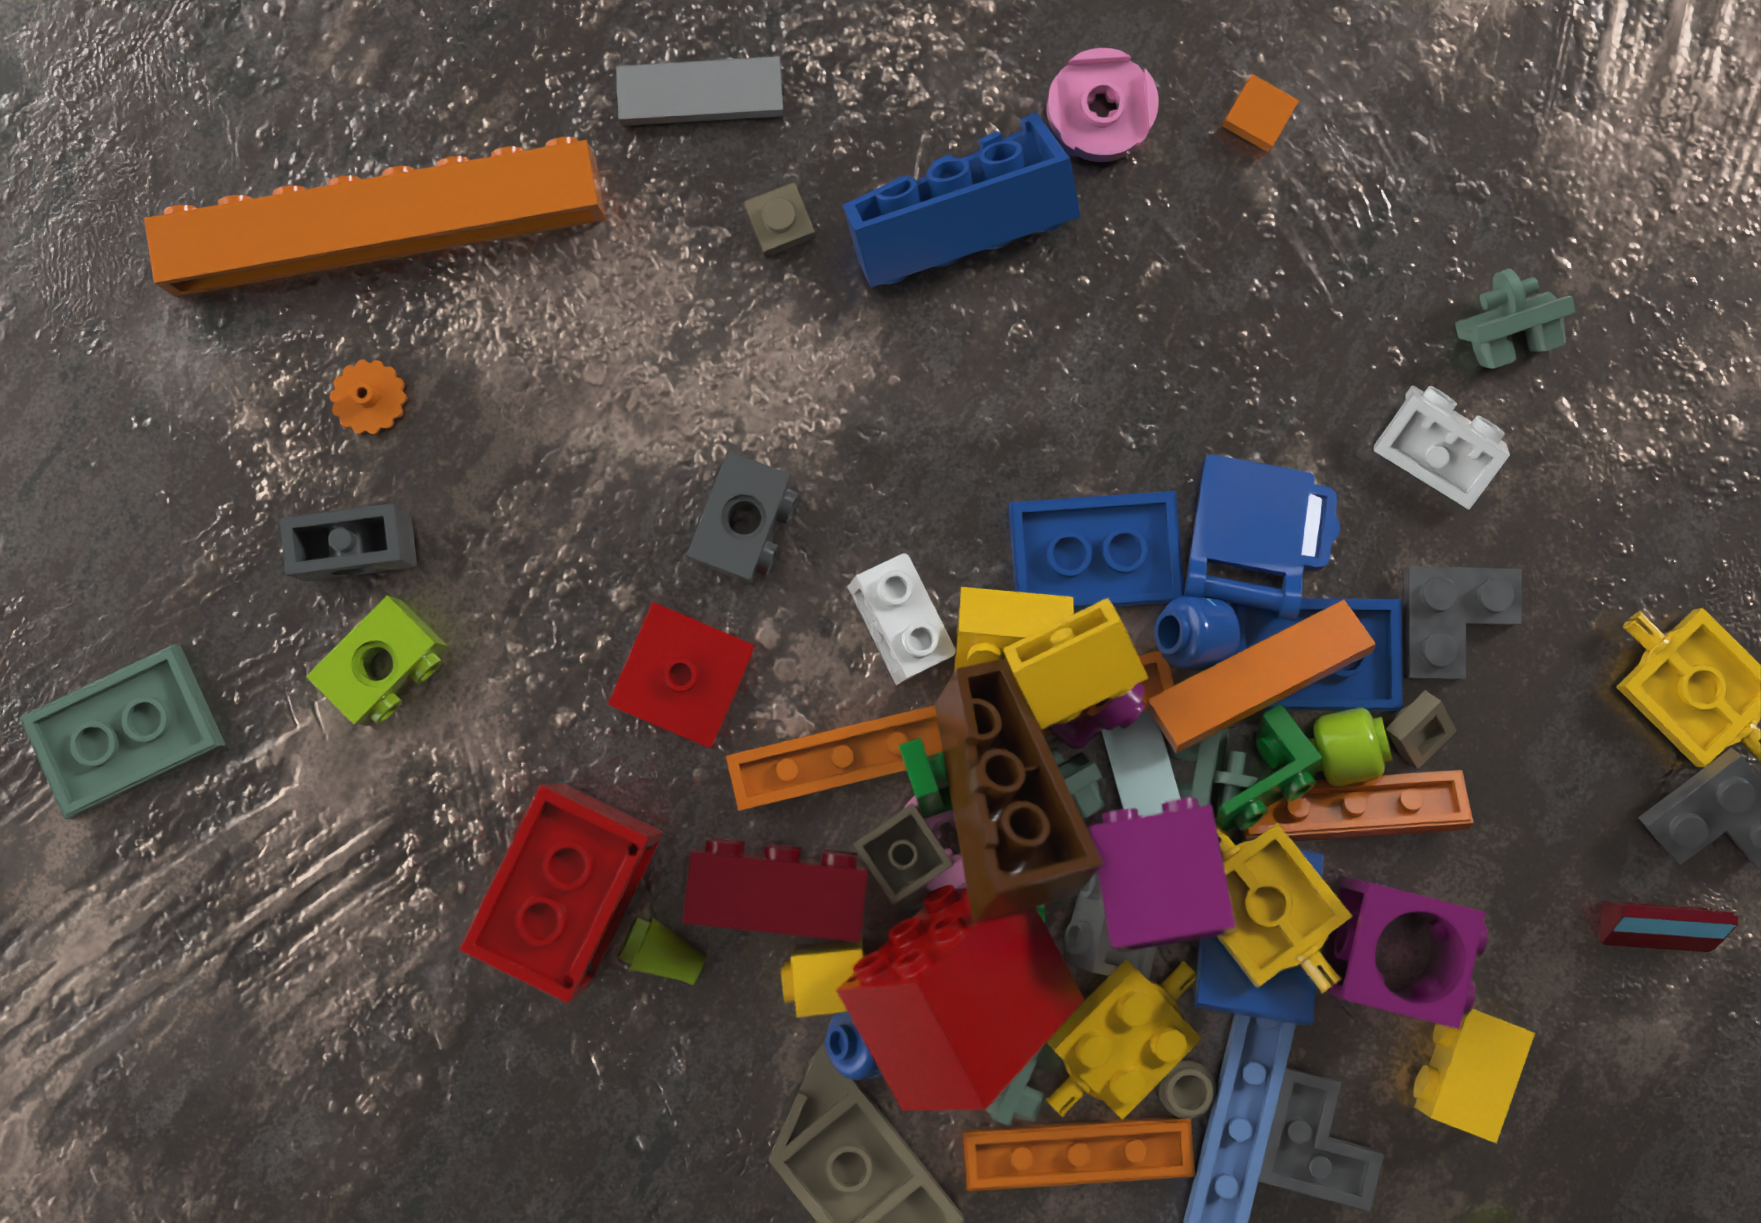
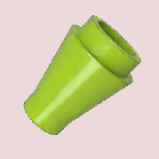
M636 916L623 940L617 958L629 963L628 970L676 979L694 985L703 968L707 954L695 949L654 917L647 921Z

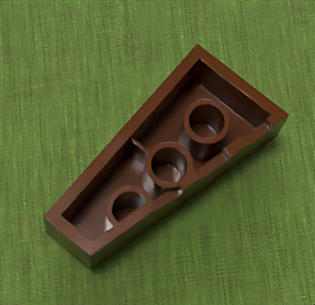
M1007 658L955 669L935 703V710L973 924L1076 896L1101 868L1103 862Z

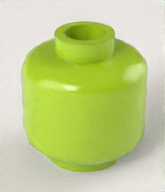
M1363 707L1323 715L1314 722L1315 738H1311L1309 741L1322 756L1317 772L1323 771L1328 783L1334 787H1344L1376 780L1384 774L1385 763L1393 761L1382 717L1373 719L1371 713Z

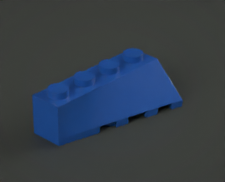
M1037 112L1021 119L1022 130L1003 138L1002 134L996 131L979 139L980 150L962 159L948 154L931 162L932 166L927 170L926 176L918 180L904 175L843 205L857 259L870 287L880 284H895L904 280L910 274L934 266H948L958 261L960 257L984 249L1002 248L1014 239L1038 231H1052L1062 226L1064 222L1081 217L1070 158Z

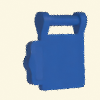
M1214 454L1208 455L1203 463L1184 596L1219 599L1225 602L1278 611V618L1295 621L1298 617L1302 601L1303 569L1317 572L1328 564L1331 545L1341 530L1336 515V492L1328 486L1314 484L1315 477L1310 472ZM1207 562L1284 576L1282 589L1206 575Z

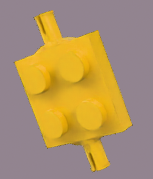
M1704 608L1693 609L1673 630L1664 634L1642 611L1629 618L1630 621H1626L1622 628L1627 630L1646 651L1643 653L1639 664L1616 688L1696 767L1708 766L1726 747L1738 742L1761 764V730L1757 727L1761 719V665Z
M1215 819L1237 933L1217 936V938L1257 989L1280 971L1297 967L1300 964L1321 990L1320 992H1325L1342 978L1338 976L1319 952V949L1322 948L1329 934L1347 922L1352 915L1278 823L1255 840L1239 843L1235 846Z
M1125 959L1046 1042L1062 1058L1066 1071L1070 1074L1049 1098H1046V1101L1064 1117L1087 1092L1090 1096L1103 1100L1123 1120L1202 1040L1200 1035L1183 1018L1180 1006L1176 1002L1196 982V972L1182 961L1159 985L1155 981L1147 979L1131 962Z

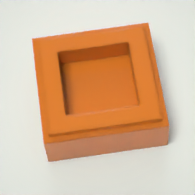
M1251 74L1223 122L1222 127L1269 153L1300 100Z

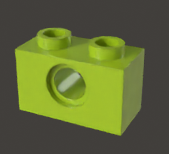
M387 595L306 678L354 725L369 726L373 721L380 725L398 710L402 704V700L398 696L413 681L419 685L436 672L442 664V660L438 656L448 645L402 600ZM387 650L392 656L393 668L385 679L379 681L372 673V660L377 653Z

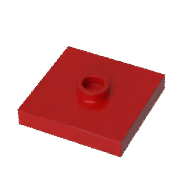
M652 602L607 705L712 749L757 646Z

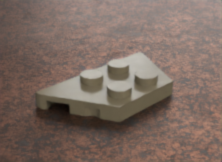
M825 1042L821 1044L816 1051L769 1156L768 1161L817 1223H962L964 1221L963 1214L859 1083L856 1080L843 1077L835 1069L827 1053Z

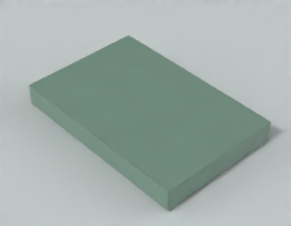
M175 644L19 717L64 819H73L226 746L181 645Z

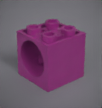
M1196 797L1177 799L1162 803L1163 813L1143 817L1138 814L1137 808L1115 810L1102 814L1103 824L1090 826L1093 843L1103 862V865L1098 870L1111 947L1119 952H1126L1237 933L1211 804L1199 806Z
M1340 875L1336 896L1352 917L1329 934L1325 941L1322 955L1338 976L1342 978L1326 991L1343 1000L1460 1029L1462 1017L1469 1015L1475 1000V984L1471 981L1475 959L1482 957L1487 946L1488 927L1486 924H1483L1486 912ZM1415 912L1424 922L1430 936L1431 952L1428 963L1420 976L1408 985L1388 989L1383 983L1385 979L1375 964V949L1378 938L1383 929L1396 917L1405 913Z

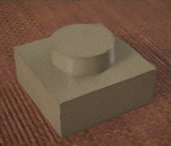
M795 182L744 201L745 209L764 257L815 239V231Z
M1426 690L1410 705L1402 708L1394 721L1385 729L1401 758L1417 770L1457 732L1442 701Z

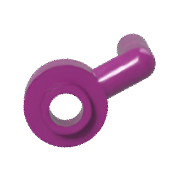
M1138 683L1130 692L1121 697L1106 698L1090 706L1088 712L1077 722L1071 720L1063 724H1052L1047 728L1069 747L1081 749L1103 728L1109 731L1117 726H1120L1122 729L1130 726L1140 716L1145 707V703L1141 700L1145 689Z

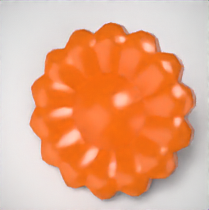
M359 360L355 366H346L343 369L342 376L334 379L335 389L330 392V400L334 403L332 413L340 418V424L343 427L352 428L356 434L362 435L368 432L371 435H377L382 429H391L395 419L403 416L402 406L407 401V395L403 392L405 382L397 377L396 370L391 366L385 367L379 360H374L371 363H368L366 360Z

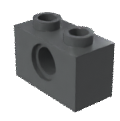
M727 451L686 556L696 564L754 585L758 573L767 576L779 546L771 542L778 521L785 524L789 522L799 494L791 490L793 485L791 474ZM751 507L761 513L759 527L754 532L746 535L734 532L731 528V519L734 513L741 508Z
M395 503L279 518L285 574L287 576L308 582L417 567L411 512Z

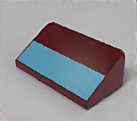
M1605 901V904L1601 903L1600 942L1610 946L1710 952L1716 949L1736 928L1739 916L1734 915V912L1712 908Z

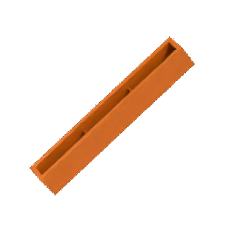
M558 137L546 142V147L524 150L516 146L502 147L494 150L491 153V157L470 160L463 156H451L440 159L436 163L437 166L415 170V168L410 166H395L385 169L382 172V176L360 179L357 176H338L328 180L327 186L310 189L298 185L282 186L274 189L273 195L254 199L245 195H231L219 199L218 205L197 208L192 205L170 206L163 210V215L144 218L153 280L156 285L174 297L605 221L595 157L587 140L578 141L574 137Z

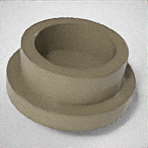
M1181 1060L1158 1084V1094L1162 1104L1171 1114L1182 1119H1194L1205 1114L1213 1105L1216 1097V1084L1212 1074L1202 1064L1192 1060Z

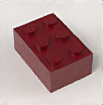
M711 837V840H706L705 847L701 846L690 852L683 924L860 942L868 867L864 863H857V852L824 849L822 859L801 857L802 847L768 843V846H764V853L744 851V840Z

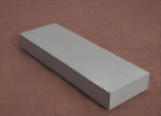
M780 56L616 66L618 116L621 126L784 116Z

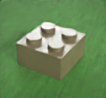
M913 803L853 842V846L893 905L954 865Z

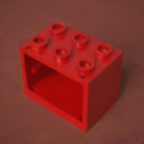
M565 783L540 785L459 951L569 1003L591 985L665 832ZM654 844V847H653L652 849H647V848H646V847H648V846ZM590 963L594 965L593 972L586 971Z
M945 885L932 891L924 898L923 903L925 906L914 917L894 926L888 934L890 939L878 951L872 952L858 960L852 968L854 974L836 990L902 1111L986 1110L1085 1000L1036 906L973 924L967 887L955 889L953 885Z

